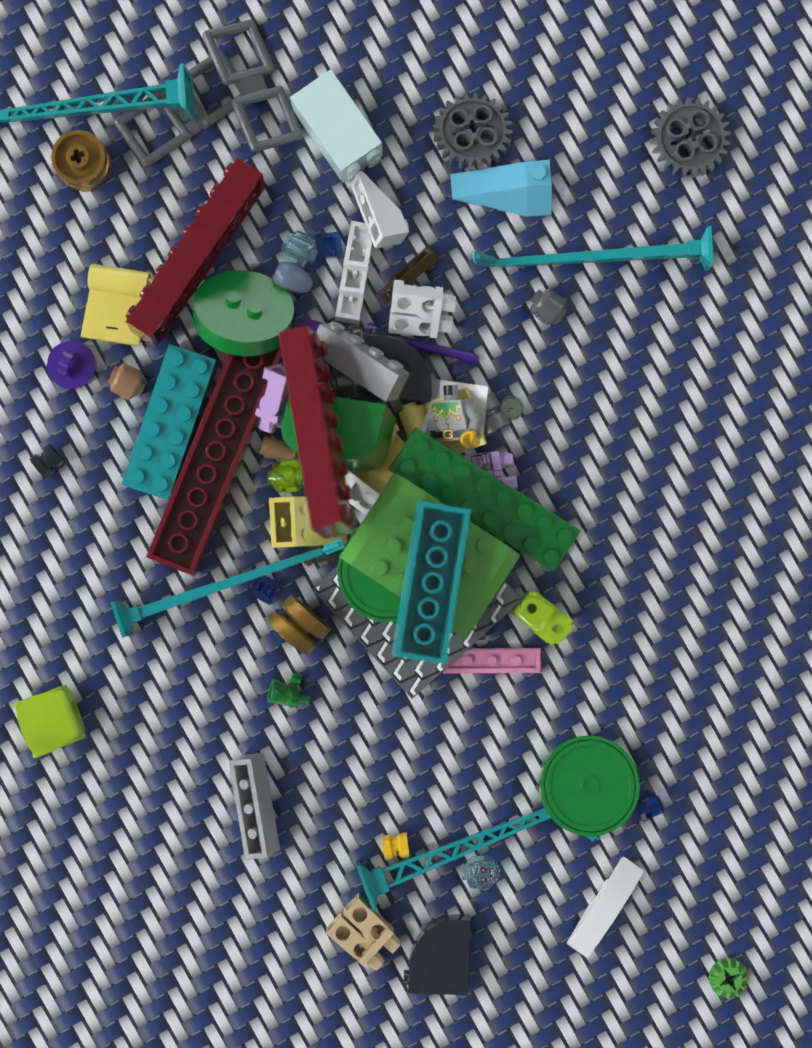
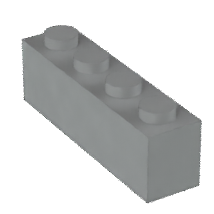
M337 322L320 324L317 334L319 339L325 342L327 348V355L324 356L325 362L385 402L398 399L410 375L409 372L403 369L401 363L387 359L383 356L384 353L381 350L364 344V340L361 337L349 334L344 330L345 327Z
M264 753L241 755L230 760L229 767L245 860L268 858L278 852L280 846Z

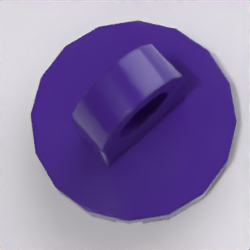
M61 342L48 355V375L54 383L64 389L76 390L88 385L96 374L97 363L91 349L81 342Z

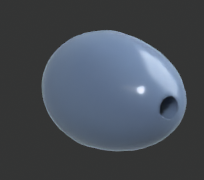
M280 262L272 277L275 284L294 294L307 293L313 285L310 275L303 268L292 262Z

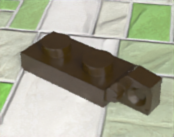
M425 247L390 278L391 281L379 291L381 297L390 305L394 280L404 281V285L413 286L417 282L416 278L423 272L430 271L435 266V262L439 259L435 251Z

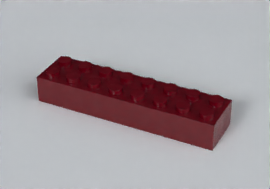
M239 158L234 163L228 164L223 173L225 176L220 184L216 183L212 187L209 194L211 197L207 203H202L195 214L197 216L192 224L188 223L182 232L183 238L179 244L175 243L171 247L166 263L158 266L154 273L155 279L150 285L147 284L142 289L140 301L136 306L132 305L126 313L125 317L127 319L125 322L130 331L155 348L158 347L265 190L263 174Z
M308 325L278 332L311 529L324 539L355 533L354 524H357L354 509L350 508L349 500L352 499V491L350 485H346L345 475H348V468L341 456L344 445L341 436H338L337 427L340 426L338 414L336 411L334 412L332 405L336 400L334 391L329 387L328 379H331V371L329 365L325 364L324 356L327 355L325 342L321 341L317 332L314 333Z

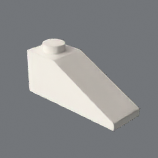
M363 171L357 172L350 185L375 249L401 244L409 233L408 223L403 218L401 210Z

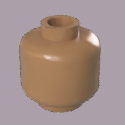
M126 363L121 364L119 367L115 365L107 382L110 384L111 392L128 400L132 399L135 394L140 396L146 385V382L142 381V371Z

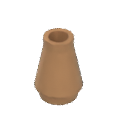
M272 434L271 436L264 435L259 449V454L264 455L263 458L290 462L293 461L296 453L285 442Z

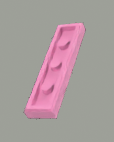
M468 648L443 671V674L541 673V648Z

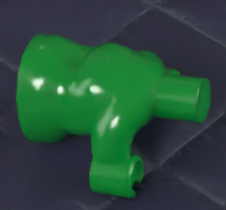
M292 673L288 685L281 683L277 679H272L268 690L267 703H277L290 708L298 707L299 703L308 705L310 695L301 694L297 689L302 675Z

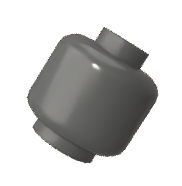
M551 288L543 292L539 289L530 299L532 302L530 312L545 325L551 323L555 325L567 311L565 309V300Z

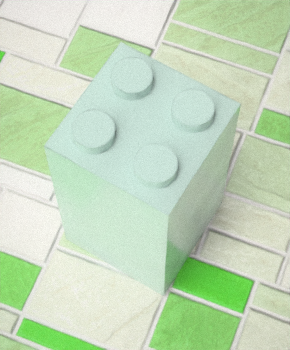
M331 69L290 97L294 114L342 183L346 180L349 182L353 181L357 172H360L367 166L371 168L381 161L380 157L383 156L382 142Z

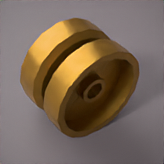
M82 130L68 131L60 136L53 145L51 153L52 166L57 175L72 189L81 192L94 191L104 185L109 178L112 167L110 155L100 140L90 132Z
M290 594L282 603V606L291 617L289 618L281 611H275L267 621L286 642L308 656L316 647V643L307 633H311L318 639H323L331 629L305 604Z

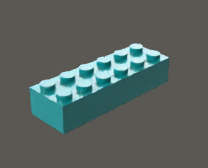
M171 344L168 345L121 485L169 501L194 440L219 366V362L216 359Z
M422 501L416 502L392 648L393 656L446 664L471 513L470 509Z

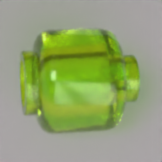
M296 460L275 462L272 469L268 471L269 484L273 485L274 489L279 493L300 490L304 483L299 462Z

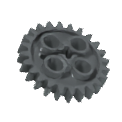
M464 93V100H460L458 96H455L454 104L446 101V109L440 108V116L435 117L436 124L433 125V132L435 133L434 142H438L437 150H443L442 158L450 156V164L458 161L459 169L464 164H467L469 171H471L473 165H476L481 170L482 163L491 167V159L498 163L500 155H506L507 149L505 147H510V138H512L513 133L510 130L512 121H507L509 113H502L503 105L495 107L496 99L487 102L486 94L482 99H478L477 93H474L473 98L470 99L468 94ZM484 116L487 120L481 121L477 117ZM460 120L463 124L457 125L454 121ZM488 138L491 139L492 142L485 143L482 141V139ZM465 142L468 146L461 147L458 143Z
M687 97L684 104L680 99H677L675 107L669 103L666 107L667 112L664 110L660 112L659 116L661 119L656 118L654 121L658 128L651 130V134L657 137L652 138L650 143L657 145L652 152L661 154L657 162L666 161L663 169L672 166L673 175L680 170L682 178L685 177L687 172H690L691 177L694 178L697 171L701 176H704L706 168L712 172L715 169L714 163L716 165L721 164V157H725L728 153L724 148L729 147L731 144L730 141L725 139L731 135V132L724 131L729 125V122H721L725 114H715L718 106L709 109L708 100L704 105H700L699 97L694 103H691L690 97ZM692 119H701L703 126L698 127L694 125ZM669 127H678L681 134H672ZM705 130H711V133L700 134ZM688 134H689L690 137H694V136L698 135V136L695 138L694 141H692L691 138L686 139L685 141H682V140H684V139L686 138V136H687ZM701 141H708L712 149H704L701 146ZM671 142H680L678 143V145L675 146L670 145ZM678 149H685L689 157H681L678 154Z

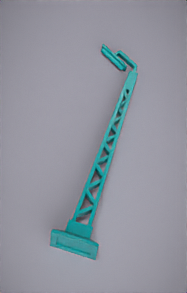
M181 63L178 78L166 80L165 84L0 110V123L169 107L171 110L183 108L189 118L196 122L193 76L184 63ZM166 92V99L158 100L153 94ZM145 95L153 100L141 102ZM134 97L131 103H128L123 98ZM116 99L123 103L112 105ZM105 101L101 106L96 104V102ZM89 103L94 106L86 108Z
M712 226L707 227L701 240H690L687 243L499 258L498 260L495 256L473 252L474 264L499 268L687 258V260L699 259L704 270L709 272L714 263Z
M343 539L323 545L324 548H318L144 606L138 605L128 608L122 601L110 602L121 637L125 638L133 635L134 623L144 620L147 616L322 556L325 553L327 555L345 548Z
M543 808L383 868L378 866L368 870L359 861L355 862L373 912L377 910L378 896L389 892V888L550 819L549 815ZM520 822L519 827L513 825ZM507 827L512 828V830L505 832ZM500 830L498 836L492 834V832ZM485 835L491 837V839L482 842ZM586 836L591 841L599 840L597 836ZM479 837L476 845L468 842ZM461 844L470 847L461 852H458ZM455 846L451 856L441 852ZM434 854L445 858L429 865ZM428 857L423 868L412 863ZM405 865L417 870L401 877ZM399 867L396 879L387 883L383 873Z

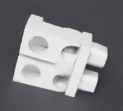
M394 280L388 333L416 336L430 335L431 338H437L438 332L451 333L453 316L441 315V311L454 312L456 296L443 294V287H436V289L430 286L418 287L404 285V281Z

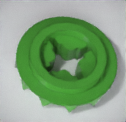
M724 958L717 961L711 967L709 983L718 996L730 999L735 996L739 997L746 990L749 981L747 969L738 960ZM724 970L731 976L735 975L733 987L728 982L723 983L726 979Z

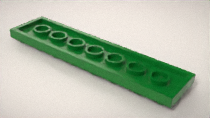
M417 427L414 428L389 467V471L407 479L446 506L470 509V521L553 572L581 532L577 527Z

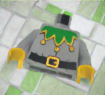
M444 385V401H432L430 403V407L419 429L438 441L460 440L461 444L467 449L470 448V443L475 447L480 445L479 438H481L480 430L483 416L472 399H459L458 385Z

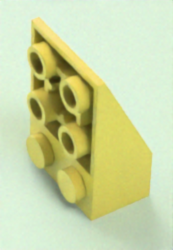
M306 496L269 498L272 548L323 546L341 538L344 544L347 543V534L324 539L311 529Z

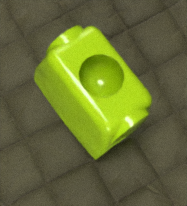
M528 590L523 595L522 601L512 609V614L515 618L551 646L554 643H562L571 632L572 625L574 624V621L538 592ZM554 625H557V629L553 632Z
M66 684L13 704L16 707L19 727L29 749L33 753V758L86 738L83 720L72 691Z

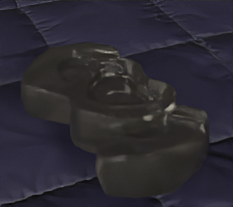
M306 546L302 554L318 548ZM338 551L327 555L325 553L303 563L310 567L315 562L323 563L325 561L333 566L337 562L339 554Z

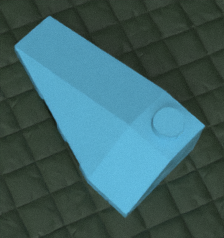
M549 160L521 162L450 174L452 200L495 208L502 212L516 213L523 217L551 215L552 183Z

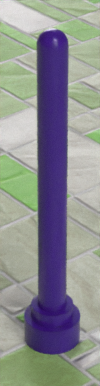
M368 322L366 332H369V328L379 327H377V324ZM384 331V334L396 335L408 340L421 351L474 364L479 361V356L474 353Z

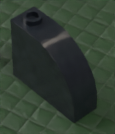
M369 328V332L364 331V344L381 350L384 353V357L401 363L403 369L410 373L398 398L430 402L432 388L431 371L421 351L402 337L384 334L383 329ZM357 383L356 393L375 395Z
M453 914L440 917L429 923L418 934L411 948L409 970H404L403 985H408L409 994L468 995L470 915Z

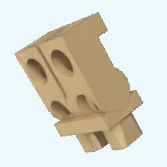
M360 893L344 908V913L341 911L326 927V934L358 960L363 967L367 964L376 971L385 962V958L378 950L384 946L393 953L401 945V941L394 933V927L379 913L373 912L372 907Z

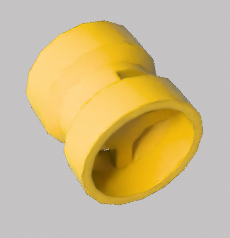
M407 832L399 833L397 837L382 835L385 860H392L396 856L401 858L410 857Z

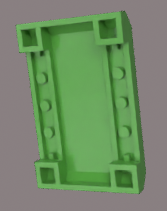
M393 473L339 558L401 597L416 502L445 504L402 476ZM469 521L451 630L467 640L521 556L471 521Z

